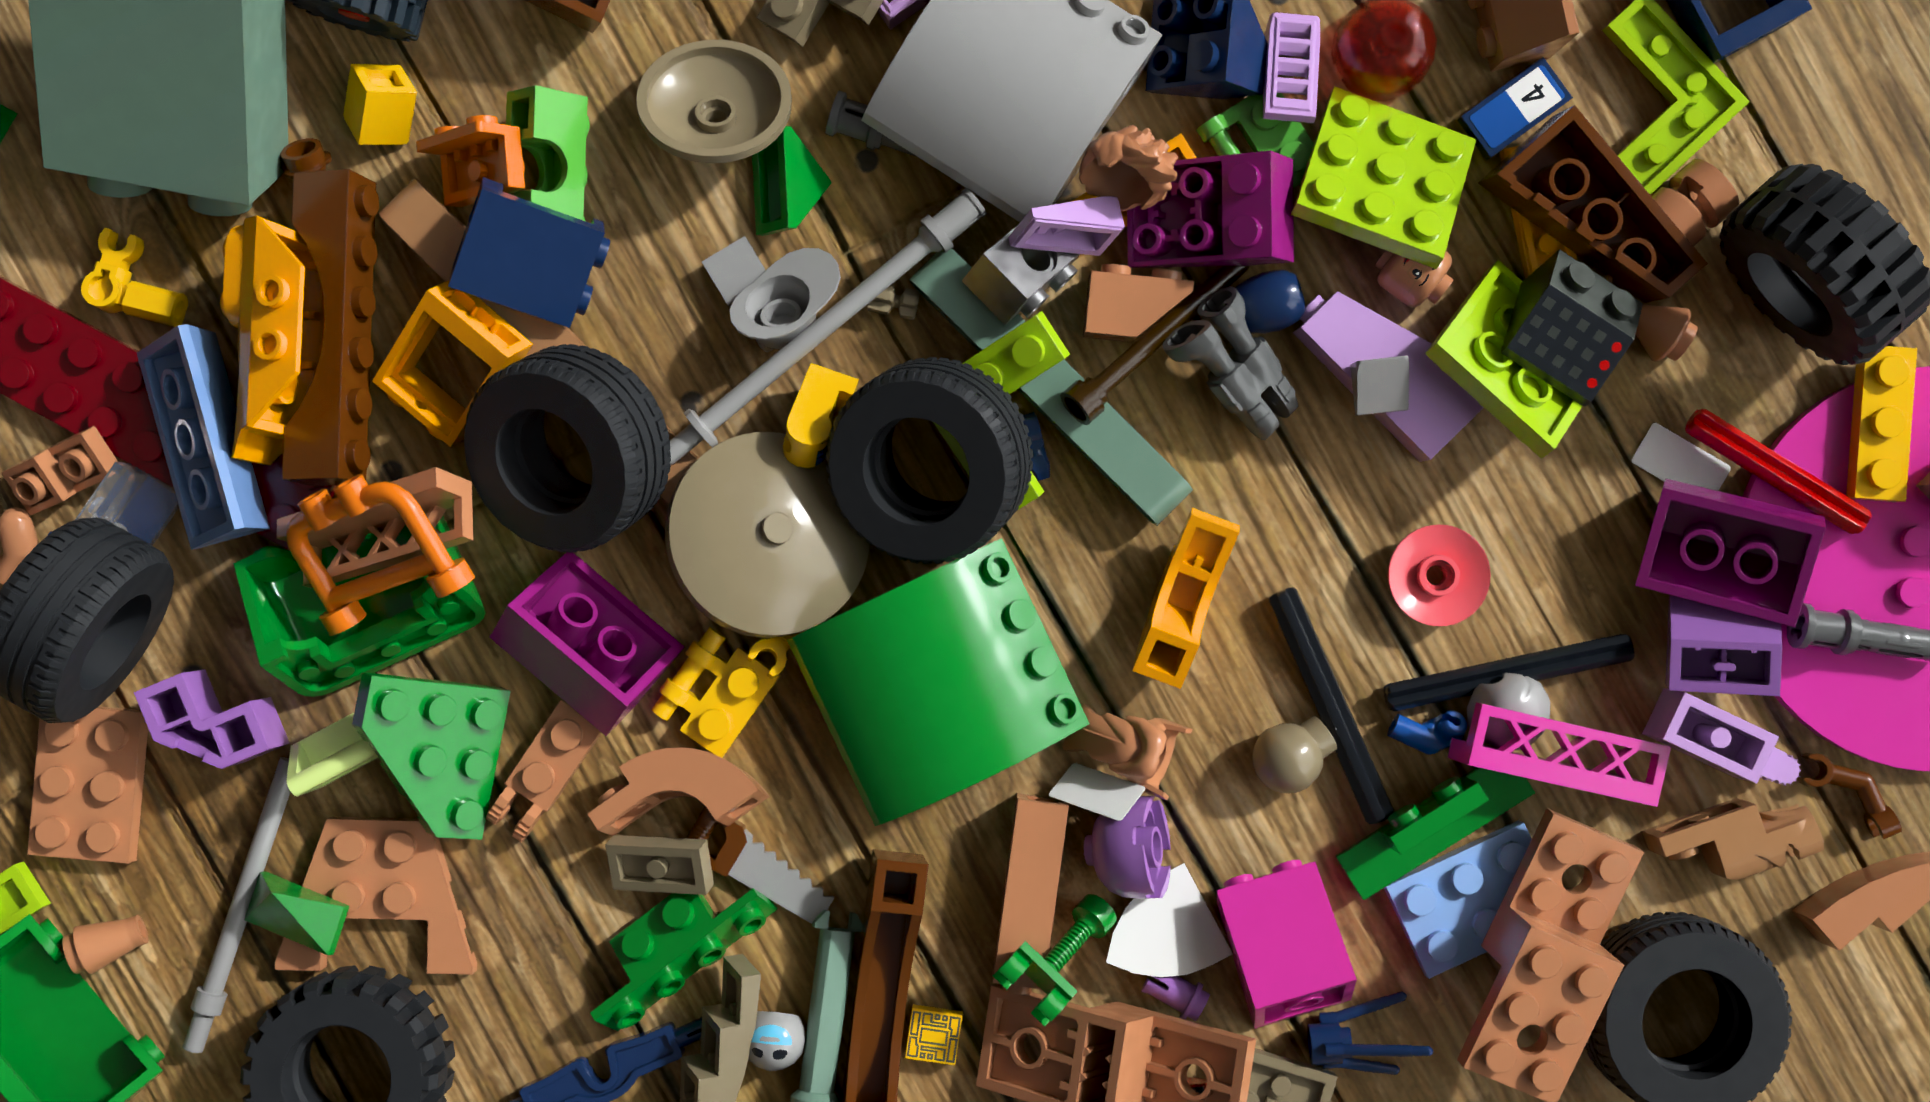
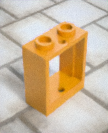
M448 280L425 292L372 382L382 389L394 404L407 410L425 425L432 436L452 447L464 440L466 417L471 402L465 409L415 367L440 325L492 368L481 386L494 373L526 357L533 343L477 296L448 287Z

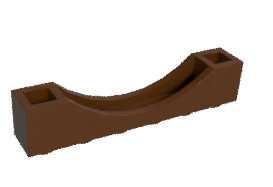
M350 169L294 173L292 224L306 242L317 266L324 298L325 326L321 355L313 381L299 408L284 427L282 480L309 486L339 485L358 474H362L366 480L367 468L371 459L368 445V418L372 412V398L369 393L370 366L374 360L371 329L372 315L376 309V299L373 292V272L378 257L377 245L375 243V215L379 210V196L376 191V182Z
M872 850L841 1102H897L905 1009L913 956L923 915L929 867L923 854Z

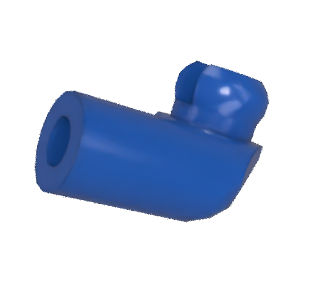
M1447 711L1422 724L1397 714L1389 726L1387 736L1431 755L1449 748L1452 738L1462 740L1467 730V721L1461 713L1456 711Z

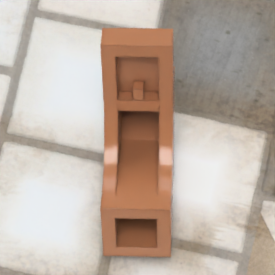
M665 748L642 754L619 766L629 784L627 786L617 785L606 791L597 801L599 806L590 811L588 816L598 831L613 836L658 804L673 798L689 797L701 801L716 821L730 826L770 796L752 776L720 756L693 748Z

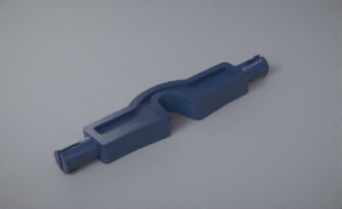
M702 1016L678 1028L675 1027L673 1022H667L647 1032L610 1043L605 1049L611 1071L610 1078L602 1079L598 1077L590 1066L588 1059L581 1056L552 1073L527 1083L520 1090L521 1096L508 1102L613 1101L626 1093L639 1076L680 1059L685 1053V1046L701 1040Z

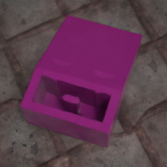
M1271 150L1177 160L1173 168L1177 172V177L1175 181L1171 182L1172 189L1167 191L1165 199L1145 210L1140 209L1141 206L1127 210L1128 266L1131 268L1252 266L1294 262V216L1291 215L1293 209V159Z

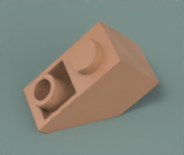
M1102 264L1101 271H1091L1088 278L1082 338L1133 343L1193 292L1194 281L1182 280V272L1175 270L1154 269L1150 277L1131 275L1132 268L1129 266Z

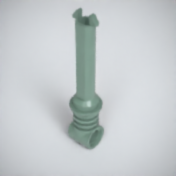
M823 910L812 923V927L820 928L800 1084L799 1089L790 1095V1102H841L834 1093L855 932H862L863 929L858 915L854 912L849 914L848 929L828 927L830 911Z

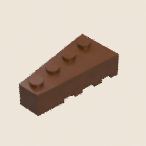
M1575 105L1552 116L1478 182L1483 188L1603 274L1612 276L1613 281L1644 303L1670 298L1708 264Z

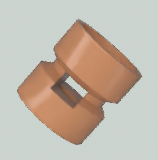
M1696 158L1670 179L1669 188L1662 187L1651 195L1693 246L1706 236V227L1714 228L1726 219L1728 214L1739 206L1740 202L1736 190L1724 174L1712 164Z

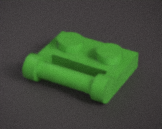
M1277 93L1276 97L1285 98L1282 93ZM1263 95L1248 96L1223 113L1214 116L1196 130L1204 143L1210 142L1218 156L1241 154L1227 130L1237 125L1253 152L1271 150L1293 159V189L1301 184L1313 147L1311 138L1300 122L1263 119Z

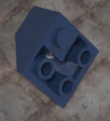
M1250 0L1153 1L1151 28L1161 33L1162 37L1148 60L1145 91L1156 94L1222 100L1263 95L1268 43Z

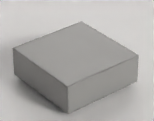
M745 236L702 261V264L729 307H731L734 298L742 290L752 284L766 271Z

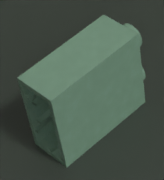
M28 0L43 168L87 176V186L92 192L108 197L125 198L140 196L148 193L152 188L187 194L188 206L192 210L211 216H233L249 211L253 206V202L284 174L281 168L284 162L280 153L289 144L285 0Z

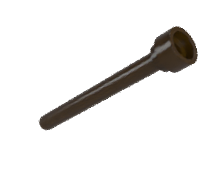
M1222 266L1094 379L1088 377L1084 381L1076 380L1060 395L1067 411L1081 424L1089 425L1104 412V404L1108 401L1107 394L1162 347L1165 339L1176 328L1198 315V307L1208 296L1222 288L1231 286L1247 272L1249 266Z

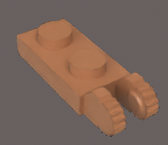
M561 699L505 782L507 787L499 795L485 819L494 825L498 824L508 814L518 794H521L534 803L514 828L515 831L512 837L522 843L543 813L553 807L602 733Z

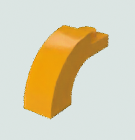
M1191 508L1178 542L1172 548L1155 592L1140 637L1132 671L1181 689L1200 646L1206 614L1219 579L1240 533V525Z

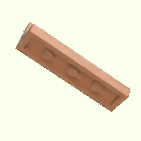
M434 467L390 482L400 485L412 494L446 549L473 541L472 481ZM386 503L377 504L355 517H344L324 529L316 532L311 530L308 533L310 544L321 562L323 548L333 545L339 550L326 569L334 583L389 567L423 554L413 536L410 537L407 544L402 546L395 541L405 522L396 509ZM454 507V529L444 533L439 532L435 528L445 511ZM300 512L277 519V539L287 542L286 531L289 522ZM373 533L378 539L368 555L361 558L356 551L367 534ZM303 573V586L312 588Z

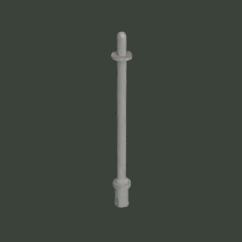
M965 188L959 196L936 215L931 217L927 214L920 220L922 226L919 228V234L915 239L699 416L689 408L683 412L691 424L670 440V466L675 464L704 439L712 448L716 446L718 440L713 431L930 252H940L942 250L947 253L953 248L952 241L978 219L987 214L985 208L975 195Z

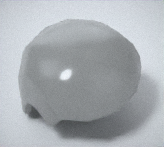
M1503 673V679L1494 684H1479L1474 689L1467 706L1469 728L1476 702L1550 719V699L1542 684L1529 676L1515 673ZM1489 717L1484 739L1485 743L1494 747H1500L1514 738L1504 719ZM1518 723L1522 731L1531 726ZM1545 730L1536 735L1535 737H1533L1532 739H1530L1528 741L1530 745H1532L1545 732Z

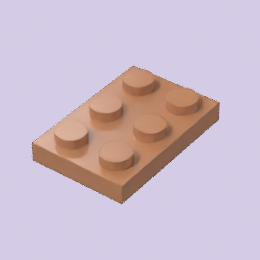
M98 706L88 715L74 722L47 723L39 718L27 855L126 864L137 861L148 727L141 710Z

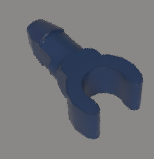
M1034 412L1024 414L1025 420L1023 423L1029 429L1028 436L1031 437L1032 442L1030 448L1033 450V457L1031 458L1033 468L1031 472L1037 481L1049 478L1050 461H1048L1037 415Z

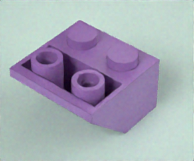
M1669 595L1665 680L1669 691L1780 696L1782 665L1781 623Z

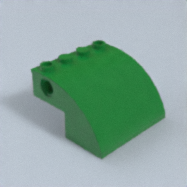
M1002 538L977 549L966 557L945 564L787 639L874 826L907 815L979 783L1090 724Z

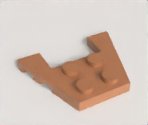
M333 816L326 819L303 887L349 905L346 918L428 921L427 974L472 975L477 971V960L474 952L470 951L464 931L466 924L463 914L457 908L450 881L452 879L440 839L427 833L417 818ZM283 938L275 961V970L321 971L327 967V955L288 938Z

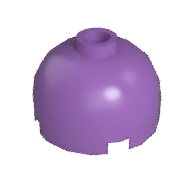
M1140 796L1121 821L1099 815L1094 822L1092 835H1086L1084 856L1086 863L1089 866L1094 865L1097 877L1104 886L1121 897L1135 899L1163 898L1168 889L1171 866H1161L1163 849L1171 850L1170 835L1163 805L1160 800L1153 801L1155 796Z

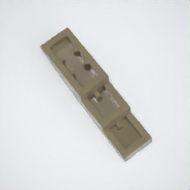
M743 954L723 957L722 1004L702 1007L701 1054L681 1057L680 1102H735L745 1075L751 1041L756 1027L761 981L760 972Z

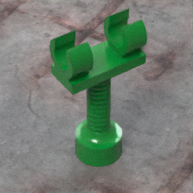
M1087 894L1072 911L1075 923L1052 950L1049 951L1046 957L1043 958L1025 941L993 975L1007 990L1025 973L1047 994L1031 1011V1014L1044 1027L1063 1010L1078 992L1059 974L1060 970L1090 936L1098 939L1103 938L1117 922V916L1113 908L1097 895Z

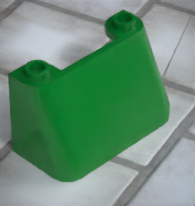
M442 516L435 528L439 532L444 533L450 531L444 516ZM406 524L395 539L401 546L407 544L412 536ZM373 533L367 534L356 553L361 558L366 557L378 538ZM333 545L322 549V563L326 569L339 551ZM266 546L256 550L252 555L233 563L260 667L303 696L316 697L339 690L360 680L362 672H378L471 629L484 619L486 613L473 580L456 592L442 598H437L426 580L429 576L427 575L358 600L367 614L366 617L351 628L330 636L319 619V616L326 611V608L314 589L303 586V572L292 556L291 551L277 546ZM457 546L447 548L453 560L462 557ZM372 571V572H369V573H366V574H362V575H359V576H356V577H353V578H349V579H346V580H343V581H340V582H336L335 584H336V586H338V585H341V584H343V583L352 581V580H354V579L360 578V577H362V576L371 574V573L376 572V571Z
M29 914L0 936V1093L8 1102L130 1101L163 1072L157 1063L165 1058L164 1054L147 1034L137 1040L129 1033L82 976L75 974L71 970L64 954L59 949L62 946L63 936L47 918L38 924Z

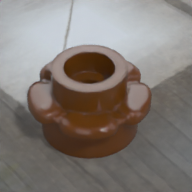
M314 138L294 141L285 146L280 153L284 162L281 168L284 171V175L291 179H294V173L326 171V164L328 165L332 161L331 153L324 151L321 142Z

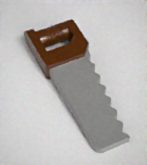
M704 806L686 838L707 839L708 841L717 824L725 828L726 842L717 857L709 853L712 870L724 877L729 875L751 889L754 888L768 899L811 924L823 910L829 908L834 896H824L822 887H812L810 878H800V871L798 869H788V862L786 860H777L775 851H765L763 842H753V834L746 829L745 824L737 820L730 826H726L716 821L707 807Z

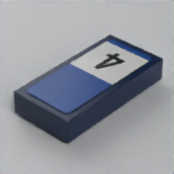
M1542 57L1462 115L1457 121L1469 137L1477 139L1475 146L1487 161L1573 97L1545 58Z

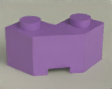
M205 669L180 673L134 692L153 741L172 749L178 748L203 759V762L223 769L244 763L290 744L271 697L249 701L222 712Z

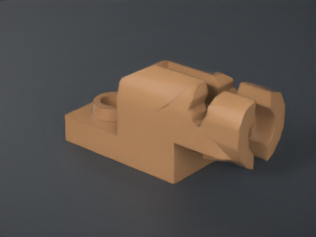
M1735 798L1642 831L1649 851L1663 857H1668L1669 860H1681L1698 854L1700 852L1698 846H1700L1711 873L1733 880H1740L1775 867L1780 868L1787 862L1785 854L1790 857L1796 856L1799 860L1824 850V841L1813 815L1806 806L1799 807V804L1788 808L1759 812L1756 804Z

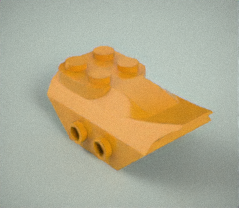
M255 215L245 218L243 225L233 227L223 243L224 278L220 306L231 325L238 329V398L231 458L262 465H271L283 454L284 427L299 408L313 381L322 350L325 326L324 298L317 266L306 242L298 231Z

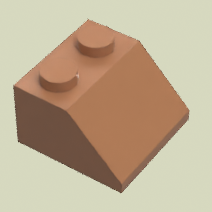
M1467 0L1470 8L1477 10L1480 28L1477 30V46L1483 59L1488 58L1491 72L1536 62L1542 57L1549 59L1580 33L1572 0Z

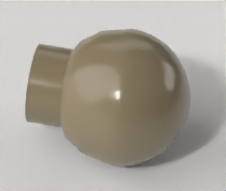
M1312 716L1300 725L1281 723L1266 729L1257 739L1252 753L1253 767L1258 778L1268 788L1280 793H1297L1307 789L1317 779L1323 767V759L1337 750V744L1330 731L1316 716Z

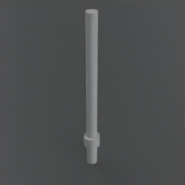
M280 757L203 986L197 987L190 1008L194 1011L182 1047L186 1051L192 1053L203 1052L214 1017L220 1016L228 995L224 988L247 923L244 919L259 873L264 872L291 792L287 785L289 758Z

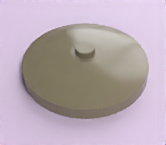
M754 432L742 434L727 439L709 449L690 466L678 482L671 496L665 520V544L669 564L676 581L686 597L699 611L718 625L753 637L774 638L797 634L824 622L834 615L848 601L863 576L869 554L870 544L866 542V538L860 537L857 531L851 528L848 524L849 520L843 517L841 509L836 505L835 501L837 499L832 495L830 490L832 487L828 483V476L830 474L826 470V464L828 463L826 457L822 463L815 467L803 468L795 466L784 456L783 442L786 434Z

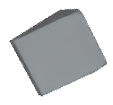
M1408 356L1361 360L1350 364L1355 416L1408 410Z

